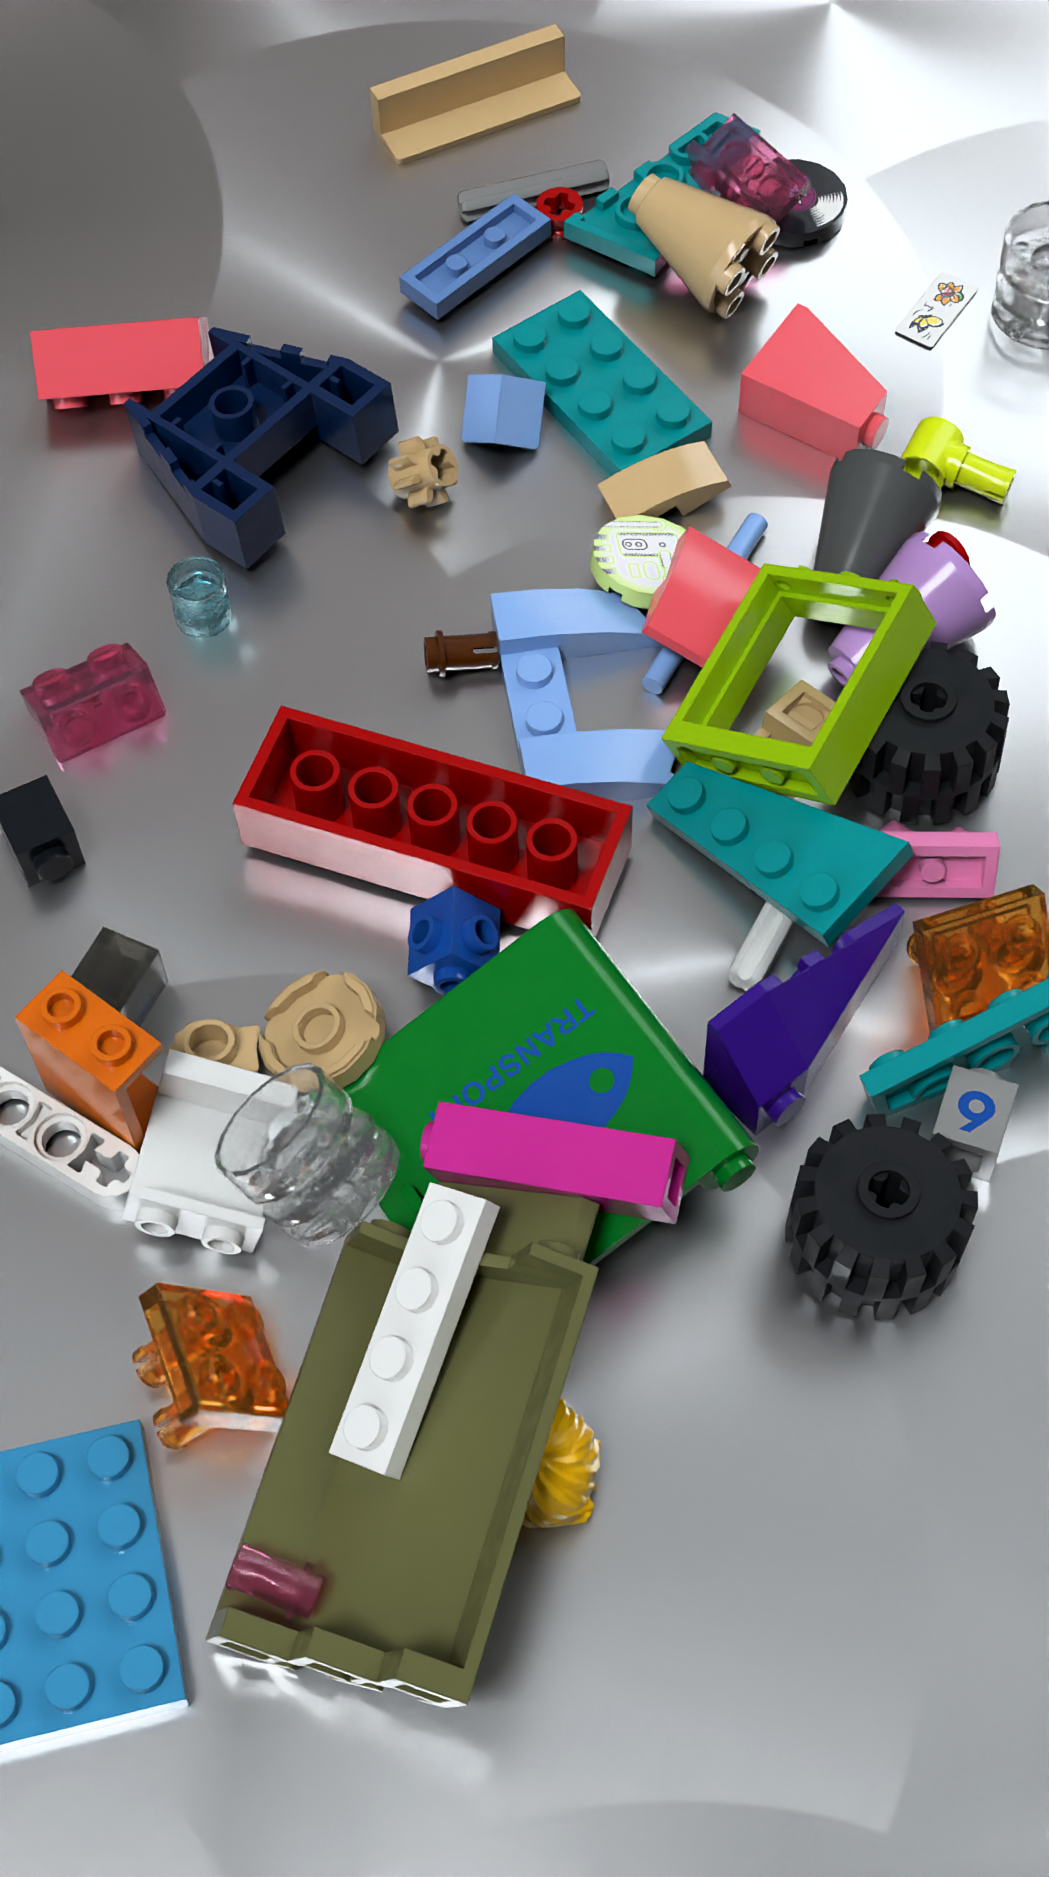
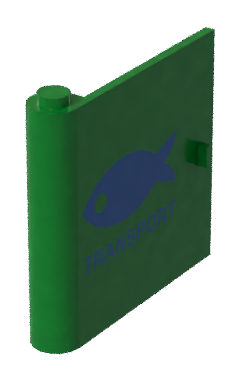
M572 909L559 910L539 921L382 1043L375 1061L356 1081L336 1092L319 1094L309 1100V1103L391 1222L405 1227L409 1230L410 1234L429 1183L437 1184L439 1182L423 1168L424 1161L420 1153L423 1130L429 1121H434L439 1101L676 1139L690 1157L682 1197L699 1184L706 1190L720 1187L723 1192L739 1187L755 1172L756 1166L753 1161L759 1152L756 1143L577 912ZM598 1211L583 1262L594 1266L652 1220Z

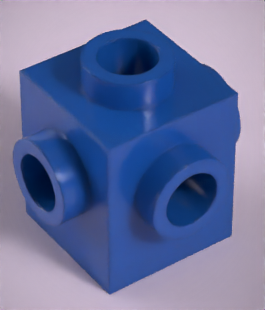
M455 886L411 908L410 930L408 933V976L433 987L439 994H447L499 953L501 909Z

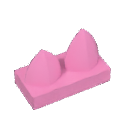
M894 819L879 830L908 841L914 855L875 897L994 898L1000 852L997 832H969L961 827H955L948 832H913Z

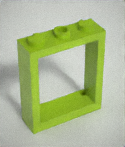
M764 563L661 739L682 766L688 761L771 792L835 806L937 622L923 601L921 592L914 584L900 583L898 579L885 581L864 578L847 571L836 574L811 570L802 565L794 568ZM794 617L876 629L875 634L811 746L729 730Z

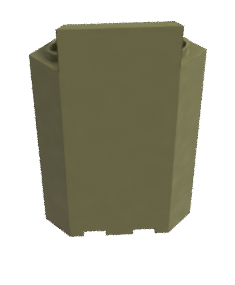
M442 1181L437 1183L447 1188L486 1199L498 1205L500 1209L400 1480L385 1476L328 1453L410 1237V1232L405 1227L394 1222L373 1219L371 1223L362 1220L346 1235L205 1641L274 1666L297 1671L298 1666H304L327 1674L329 1678L335 1681L383 1692L384 1687L393 1688L416 1696V1699L421 1702L450 1708L468 1705L599 1271L598 1267L583 1262L600 1204L584 1197Z

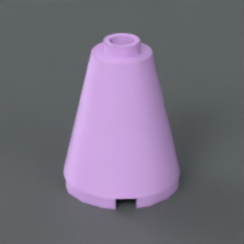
M925 531L916 532L904 542L878 580L889 581L891 579H898L900 583L914 584L921 592L923 601L937 622L923 649H930L931 641L948 643V650L989 627L996 617L995 607L991 608L987 613L985 612L980 600L989 592L972 567L951 546L942 541L937 547L933 548L923 542L930 533ZM845 625L828 648L832 659L828 664V669L842 687H845L876 629Z

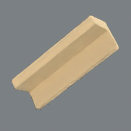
M556 24L369 87L373 128L397 165H404L581 102L580 91L565 72V36Z

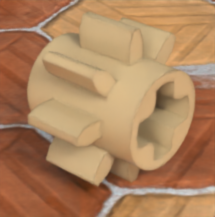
M416 436L399 442L398 449L401 456L390 459L388 462V479L395 494L402 499L408 500V507L410 508L423 504L429 508L449 501L445 488L456 485L458 477V464L453 452L447 446L439 444L438 437L436 436L424 440L420 436Z

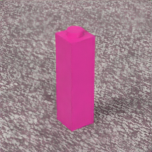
M440 1101L438 1102L434 1121H429L423 1130L420 1144L421 1158L424 1161L423 1168L438 1181L584 1197L599 1203L598 1211L671 1224H676L690 1160V1157L679 1142L672 1138Z

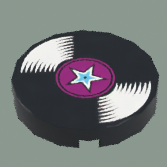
M802 159L778 160L762 166L748 178L743 190L742 205L765 213L776 221L777 226L780 227V232L773 244L794 248L804 247V241L816 238L817 244L826 241L841 229L847 213L848 196L845 184L834 171L820 163Z

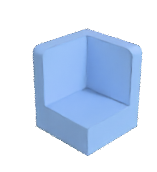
M468 374L462 441L473 444H498L523 449H537L540 441L546 382L504 374Z

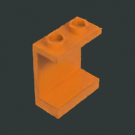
M61 970L15 1016L22 1036L45 1089L70 1109L131 1145L140 1154L159 1087L141 1073L164 1050L163 1045Z

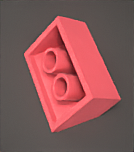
M207 316L30 331L38 400L54 399L55 409L87 407V396L109 394L110 405L124 404L129 398L137 403L143 402L142 391L164 390V396L167 399L209 363Z

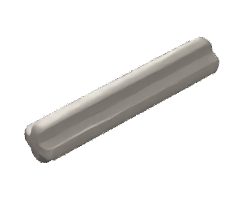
M594 160L463 190L457 195L459 213L464 222H474L513 193L535 208L540 194L555 187L572 189L581 197L605 192L609 189L610 185L609 172L603 160Z

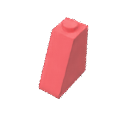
M799 303L796 304L741 373L739 413L840 460L843 459L846 451L852 449H868V447L876 449L884 438L889 425V418L884 416L887 390L808 307Z

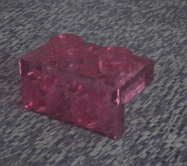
M735 113L702 146L693 140L686 147L691 164L688 172L704 191L712 193L716 189L727 200L769 215L776 221V224L812 188L810 179Z
M128 643L101 646L87 656V661L69 669L55 668L45 671L33 680V685L20 690L28 712L43 730L54 757L60 763L158 720L166 714V709L147 663Z

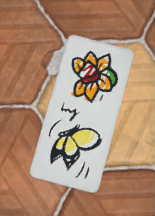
M940 272L895 328V331L927 347H933L974 296L978 287L946 272Z

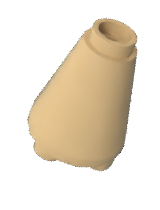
M655 174L647 176L637 187L630 199L628 211L636 216V224L700 305L709 313H717L723 319L729 318L736 311L744 297L743 289L753 276L758 280L762 279L772 268L778 257V252L771 248V246L778 237L780 227L777 226L773 218L765 213L669 177L660 179Z

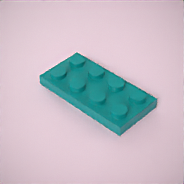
M581 290L492 337L493 354L515 377L546 382L543 406L610 476L658 453L686 444L705 441L711 437L712 421Z

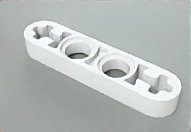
M0 1066V1105L10 1099H21L29 1104V1110L20 1122L13 1125L0 1124V1144L99 1206L110 1210L124 1209L139 1153L131 1145ZM71 1130L81 1136L78 1148L68 1156L54 1157L45 1151L49 1138L57 1132ZM96 1154L101 1165L111 1171L118 1172L124 1166L129 1179L124 1183L119 1180H113L106 1187L101 1171L98 1167L91 1164L94 1155Z

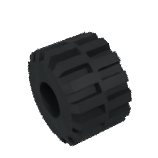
M931 641L930 649H922L849 780V787L857 798L863 797L868 793L871 794L870 809L882 816L890 808L900 811L899 822L916 824L917 815H930L932 824L949 822L951 810L954 808L961 814L966 815L977 808L979 795L988 797L995 786L996 776L999 772L1009 717L1007 716L1010 702L1007 690H998L1000 677L991 666L979 670L977 668V655L966 649H963L959 655L947 652L948 643Z
M867 1114L863 1128L857 1130L850 1119H847L832 1127L829 1142L818 1137L808 1149L804 1165H800L785 1224V1242H793L789 1259L796 1274L809 1270L812 1271L808 1290L822 1301L830 1292L842 1298L838 1309L839 1312L856 1317L859 1306L867 1305L873 1306L874 1320H892L899 1303L903 1302L907 1311L912 1315L927 1307L933 1292L941 1296L951 1283L975 1227L972 1223L978 1211V1192L967 1190L973 1174L965 1158L950 1162L948 1155L953 1144L939 1132L930 1141L920 1136L918 1132L922 1122L903 1117L900 1128L890 1127L886 1125L885 1114Z

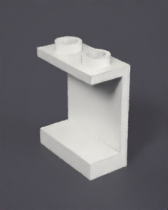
M169 1049L121 1219L135 1222L134 1225L137 1229L153 1236L170 1237L177 1233L200 1239L204 1247L214 1252L238 1254L242 1250L253 1253L263 1231L266 1219L263 1218V1213L284 1130L294 1108L299 1084Z

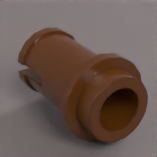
M436 630L434 637H424L426 672H437L439 678H445L447 671L490 668L491 670H498V652L479 654L473 652L476 649H492L497 647L496 632L489 631L488 633L443 636L442 630Z

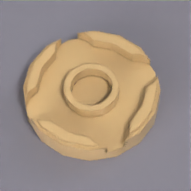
M326 971L309 973L289 984L271 1002L264 1016L268 1023L264 1030V1036L261 1033L259 1035V1050L265 1067L276 1078L299 1084V1093L312 1096L336 1092L356 1081L377 1057L385 1039L386 1016L376 994L354 974L340 971L343 975H329Z

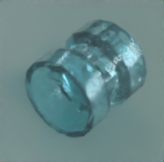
M202 556L182 559L171 568L166 584L171 602L173 603L172 609L177 627L184 634L193 638H209L224 631L231 622L233 612L227 593V583L223 568L215 560Z

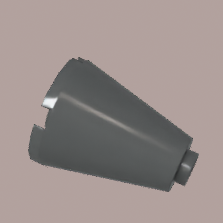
M852 449L846 451L842 461H839L838 458L835 460L829 473L813 570L836 574L847 571L860 577L879 579L904 542L914 533L926 531L937 517L943 503L941 489L933 478L924 471H922L919 480L904 471L903 468L906 460L896 455L874 449Z

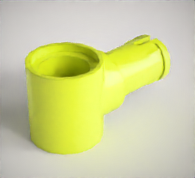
M927 417L921 420L900 457L906 460L903 470L918 480L922 471H924L933 478L940 489L942 486L953 490L955 485L985 496L987 499L995 501L1000 505L1006 499L1017 472L1013 468L999 465L970 453L971 446L964 444V436L961 430L954 423L940 417Z

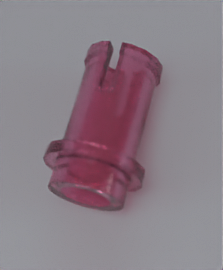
M244 1542L232 1564L225 1588L231 1591L237 1590L286 1610L285 1619L292 1621L295 1615L309 1620L323 1588L325 1576L313 1572L315 1566L313 1563L307 1562L304 1568L255 1549L251 1547V1544Z

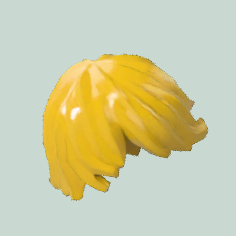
M561 1398L522 1523L527 1528H552L586 1523L594 1508L590 1495L597 1489L594 1477L600 1467L599 1453L601 1441L595 1439V1434L592 1428L585 1423L584 1417L576 1415L573 1408L567 1406L565 1400Z

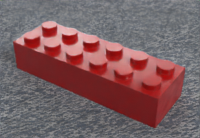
M282 705L232 803L241 843L425 899H430L444 890L455 886L501 909L500 921L528 930L554 912L562 909H572L577 912L596 937L632 847L633 806Z

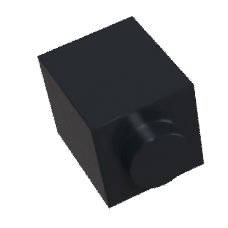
M47 775L0 794V829L28 888L43 881L59 879L71 869L85 864L74 828Z

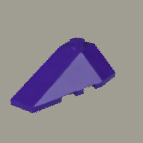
M897 903L846 931L833 947L831 955L824 958L817 950L808 953L800 958L796 966L798 970L790 979L782 982L776 975H770L758 982L708 1021L703 1076L728 1109L755 1136L773 1122L777 1126L787 1123L804 1105L806 1100L805 1094L898 944L905 911Z

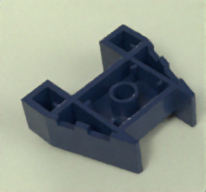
M213 327L208 331L214 358L154 410L150 411L130 398L124 402V406L138 451L205 543L248 569L286 534L275 487L259 478V476L308 433L358 463L363 464L399 432L391 383L354 361L335 355H330L327 361L304 356L303 348L283 344L280 350L252 344L250 335Z

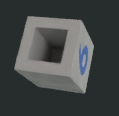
M953 1065L931 1136L932 1139L939 1132L953 1144L948 1155L950 1162L965 1158L973 1174L972 1177L989 1182L1019 1085L1003 1080L1000 1075L988 1069H966Z

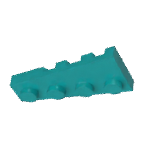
M717 112L713 113L670 144L669 154L659 161L651 162L648 160L635 169L633 180L619 190L610 187L596 198V206L583 216L576 212L563 221L564 238L652 276H656L665 265L666 260L636 224V216L628 211L630 199L637 187L647 176L655 174L660 179L669 177L720 196L759 148L761 130Z
M688 761L646 805L656 820L828 947L914 855L908 841Z
M1049 974L1046 980L1025 991L1012 989L1000 994L989 1003L986 1011L964 1022L961 1019H955L940 1025L930 1033L927 1041L906 1052L903 1050H893L878 1057L869 1066V1071L859 1075L867 1099L876 1114H885L888 1117L944 1094L953 1065L966 1069L984 1068L996 1073L1010 1067L1012 1060L1018 1055L1020 1049L1035 1044L1040 1045L1044 1053L1048 1052Z

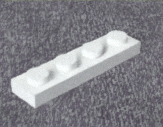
M429 1183L328 1453L385 1476L400 1480L500 1209L498 1205L480 1197L435 1183Z

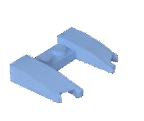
M573 588L532 589L490 594L492 627L497 635V652L499 654L521 774L617 802L654 797L674 776L670 772L675 756L661 739L666 730L614 729L576 731L562 660L662 646L659 642L642 633L646 617L637 607L622 602V594L615 591L607 593L604 590Z

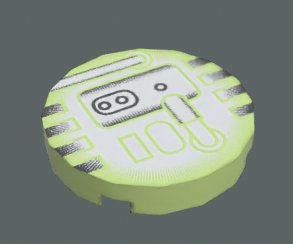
M644 515L619 517L604 525L594 538L590 555V570L597 584L607 593L611 587L615 592L622 594L621 601L628 605L649 609L654 592L666 579L677 541L686 530L663 518Z

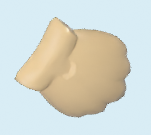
M216 1019L190 1022L184 1029L175 1034V1042L167 1049L166 1054L168 1056L169 1049L258 1073L257 1042L260 1028L259 1025L239 1028Z

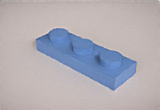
M513 193L399 277L400 292L438 320L550 237L551 219Z

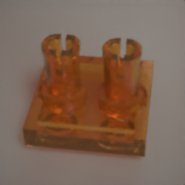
M1034 884L912 922L914 933L909 937L906 951L909 958L919 965L930 1033L940 1025L951 1020L961 1019L964 1022L986 1011L989 1003L1000 994L1012 989L1025 991L1046 980L1049 974V921L1045 893Z
M160 1282L138 1296L153 1340L144 1346H140L133 1352V1364L141 1365L150 1359L136 1369L138 1377L143 1383L152 1388H160L167 1383L174 1401L167 1407L159 1409L153 1415L154 1427H162L171 1421L170 1424L156 1433L164 1446L173 1451H180L211 1427L267 1432L279 1430L289 1402L285 1393L286 1383L282 1373L275 1365L263 1332L264 1323L262 1316L254 1306L251 1296Z

